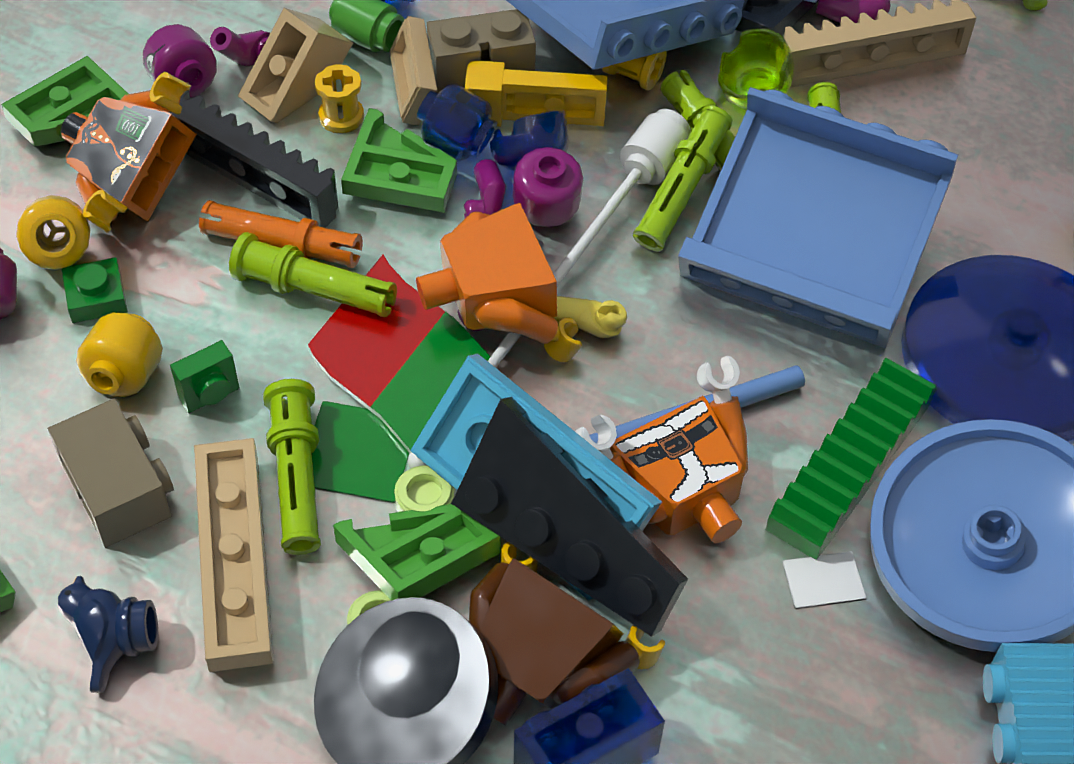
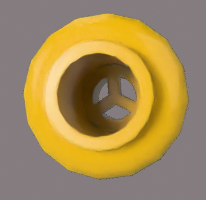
M54 195L38 198L29 204L18 221L16 232L19 248L26 258L41 268L54 270L69 267L81 259L89 246L91 231L88 219L82 214V208L66 197ZM52 220H58L64 226H55ZM45 224H47L51 230L48 236L44 231ZM56 233H65L62 237L54 239Z
M113 312L101 317L93 326L78 348L76 363L80 374L97 392L115 397H128L137 394L146 385L161 361L163 347L155 329L143 317L135 314Z

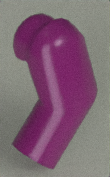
M819 0L816 13L840 23L843 16H847L854 23H858L860 13H866L873 20H876L878 10L883 9L889 13L891 4L890 0Z
M491 159L481 160L475 165L473 171L480 190V200L472 199L465 202V218L472 212L477 211L491 215L502 208L506 185L498 164Z

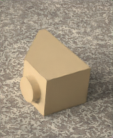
M283 8L238 97L271 122L278 123L318 95L315 88L316 75L327 66L342 65L353 42L320 18Z

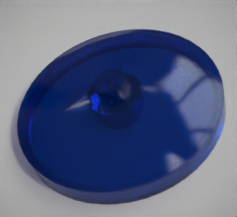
M985 255L958 261L930 277L920 287L911 302L902 331L901 343L906 369L935 384L937 387L930 404L932 408L953 424L972 420H1008L1041 428L1066 441L1074 440V275L1054 265L1031 258L1013 255Z

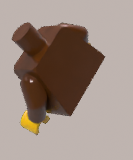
M506 542L502 547L501 563L494 565L471 591L469 621L486 639L494 656L498 673V699L493 718L505 726L527 694L552 710L560 704L573 706L612 688L636 669L642 670L653 667L665 646L663 639L655 646L648 647L642 645L639 640L645 632L634 625L630 628L625 642H619L624 634L612 622L537 574L538 561L532 557L524 561L516 560L517 547L509 542Z

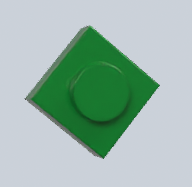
M117 257L62 268L67 307L72 323L101 318L113 312H128Z
M223 340L170 364L178 398L188 414L206 405L216 404L226 398L228 394L240 389L233 355Z

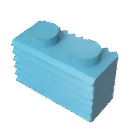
M1001 643L991 664H986L983 670L984 697L987 703H996L999 723L994 725L992 734V747L996 762L998 764H1074V644Z

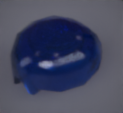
M551 111L519 118L514 122L512 134L508 136H503L500 129H496L493 139L490 141L492 157L499 165L515 172L516 165L523 156L535 149L551 147L567 152L569 132L566 112Z

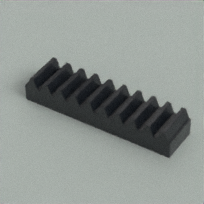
M188 90L182 94L179 104L182 106L181 114L177 115L173 112H170V114L196 134L186 153L187 155L300 220L302 218L312 219L318 222L319 227L326 228L336 218L338 197L334 169L328 168L319 173L318 160L313 158L303 163L300 150L296 149L286 154L284 141L279 140L270 144L269 135L266 131L254 135L251 123L246 122L238 126L235 114L230 113L222 117L219 105L214 104L206 108L203 96L199 95L190 99Z

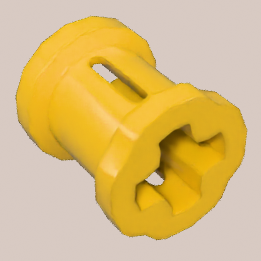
M667 51L603 67L602 71L612 75L619 73L639 81L640 87L649 91L656 85L662 74Z
M336 64L327 66L315 78L316 92L322 97V104L318 112L319 120L326 130L333 133L351 132L357 129L364 119V109L357 97L361 90V78L357 71L347 65ZM337 79L341 80L342 91L337 92ZM338 106L343 108L342 119L338 117Z

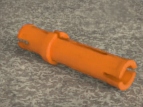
M208 200L203 205L201 212L222 220L218 222L199 217V230L204 235H215L237 240L242 233L249 232L255 234L260 242L280 248L290 244L298 247L303 252L304 258H317L345 265L348 268H355L360 256L339 248L343 246L362 251L363 246L361 234H351L319 227L318 222L312 219L302 218L300 222L219 204Z

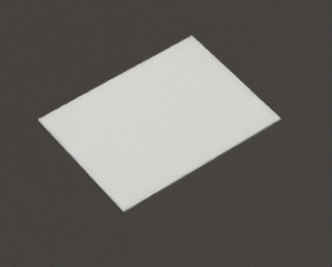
M852 551L820 555L817 560L812 557L782 561L795 608L866 599Z

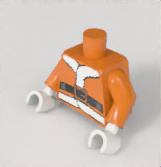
M731 356L721 358V368L724 372L722 383L717 382L713 378L709 362L703 363L697 371V381L700 387L705 391L713 393L714 400L710 403L704 396H701L617 439L614 422L604 415L591 418V424L598 434L597 443L591 440L586 428L580 427L575 429L577 434L662 501L648 524L654 523L665 534L676 535L699 523L713 543H721L732 537L742 525V520L731 505L739 499L743 477L748 472L747 432L738 397L731 396L730 387L736 384L740 375L739 366Z

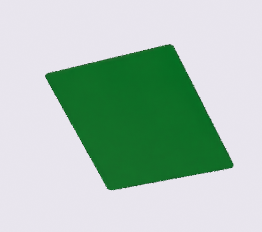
M323 401L314 425L319 433V443L312 453L315 488L395 502V485L399 477L404 473L409 456L407 449L385 423L367 408Z

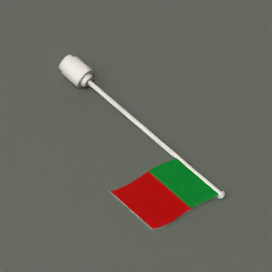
M661 109L656 113L648 115L620 151V161L628 176L553 275L557 281V287L636 182L658 185L664 181L676 160L674 156L675 149L679 142L687 140L691 133L688 122L679 113L670 109ZM382 254L365 276L385 282H393L397 285V296L394 306L385 303V306L391 307V313L384 318L369 311L341 304L308 343V349L315 362L331 381L385 423L410 453L408 465L410 468L426 464L410 450L467 357L479 354L497 368L521 334L509 332L490 357L466 329L442 308L437 306L425 310L418 291L402 279L388 263L384 254Z

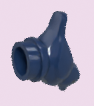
M77 576L73 584L65 587L60 592L58 608L63 617L75 627L92 661L91 693H103L105 691L113 666L124 654L137 657L141 652L155 650L158 642V619L152 600L138 601L136 597H127L121 600L112 591L103 588H90L86 585L82 576Z

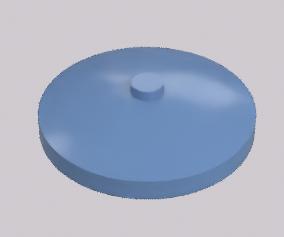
M993 419L972 420L946 426L927 434L910 445L894 460L885 472L873 500L870 542L874 564L880 580L888 594L908 617L927 631L951 643L990 652H997L1001 643H1054L1074 632V446L1051 432L1020 422Z

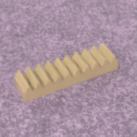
M933 0L931 10H928L919 2L915 3L913 13L908 12L902 6H898L893 17L883 9L878 10L876 20H873L866 13H860L858 23H854L847 16L841 17L839 27H836L828 19L823 20L821 30H817L810 23H805L801 34L790 26L785 27L776 74L783 88H789L966 54L977 17L969 4L962 0H950L949 6H946L940 0Z
M254 438L194 445L204 644L209 672L273 664L271 615L268 601L269 590L266 577V550L263 537V511L260 497V472Z

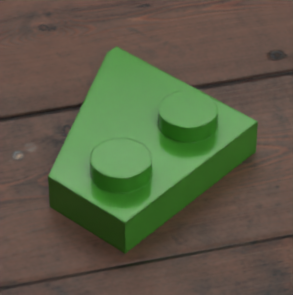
M85 56L1 105L5 118L35 147L65 141L61 136V126L66 117L71 113L78 112L88 117L97 100L103 97L120 100L129 93L90 57Z
M369 108L341 179L342 194L444 213L457 177V160L438 148L429 147L424 143L423 138L409 129H406L403 133L398 132L384 123V114L382 112Z
M452 504L436 506L428 511L408 510L389 513L390 524L354 530L352 519L339 521L333 525L336 543L390 600L409 597L421 598L501 553L500 536Z

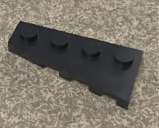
M512 397L500 399L451 504L652 637L660 632L688 578L632 520L626 522L604 500L608 495L591 478L585 480L562 456L565 451L547 433L540 434L523 416L526 411Z

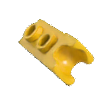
M471 61L467 66L465 89L477 96L470 94L471 99L467 102L465 121L470 125L501 127L502 119L604 126L608 76L505 69L504 62ZM480 99H483L482 102H480V103H475V102L479 101Z

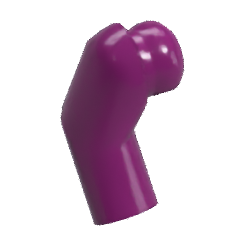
M218 27L211 34L210 44L214 50L241 66H252L255 64L270 32L259 30L236 34L226 27Z

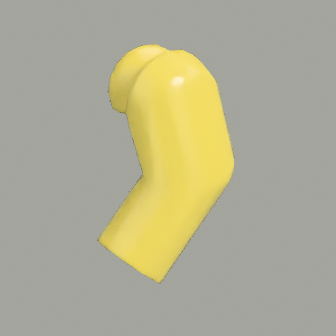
M557 296V316L554 318L558 323L563 318H572L576 321L578 329L604 339L612 338L621 332L622 326L627 321V312L622 304L613 300L601 303L596 300Z

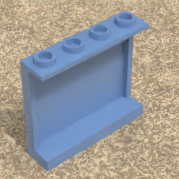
M745 0L506 1L595 70L733 34L741 20V10Z
M750 87L747 93V111L693 238L686 237L678 255L680 276L886 348L951 182L958 154L949 152L945 146L932 140L915 141L897 135L891 128L883 124H863L845 118L839 111L827 106H817L814 108L795 102L790 96L778 90H766L764 92Z

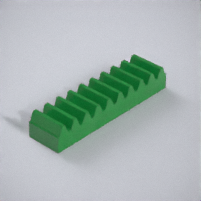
M885 358L878 373L874 372L866 389L863 387L855 403L851 402L843 419H838L831 435L827 434L819 451L815 449L808 465H803L795 482L789 483L783 498L777 499L768 517L765 530L807 556L817 560L931 405L937 390L936 385L892 360Z

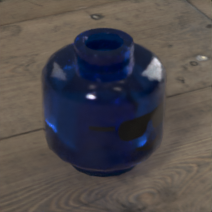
M458 84L447 85L439 94L431 90L422 101L416 116L423 121L421 137L424 143L432 148L442 150L458 162L466 160L471 155L478 158L487 147L497 127V121L492 119L493 110L491 104Z

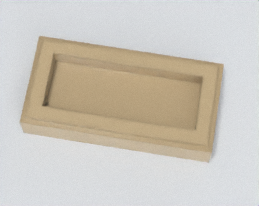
M407 16L390 49V57L402 123L420 125L437 92L424 19Z

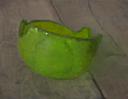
M768 28L750 29L742 32L738 46L731 52L722 53L718 84L728 102L746 110L747 93L750 87L764 92L766 90H778L786 94L790 89L794 75V61L791 50L783 35Z

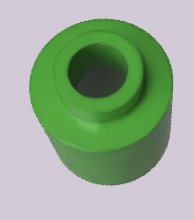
M333 0L329 10V18L333 29L350 41L373 52L381 50L390 52L405 20L402 15L398 14L394 6L381 0Z

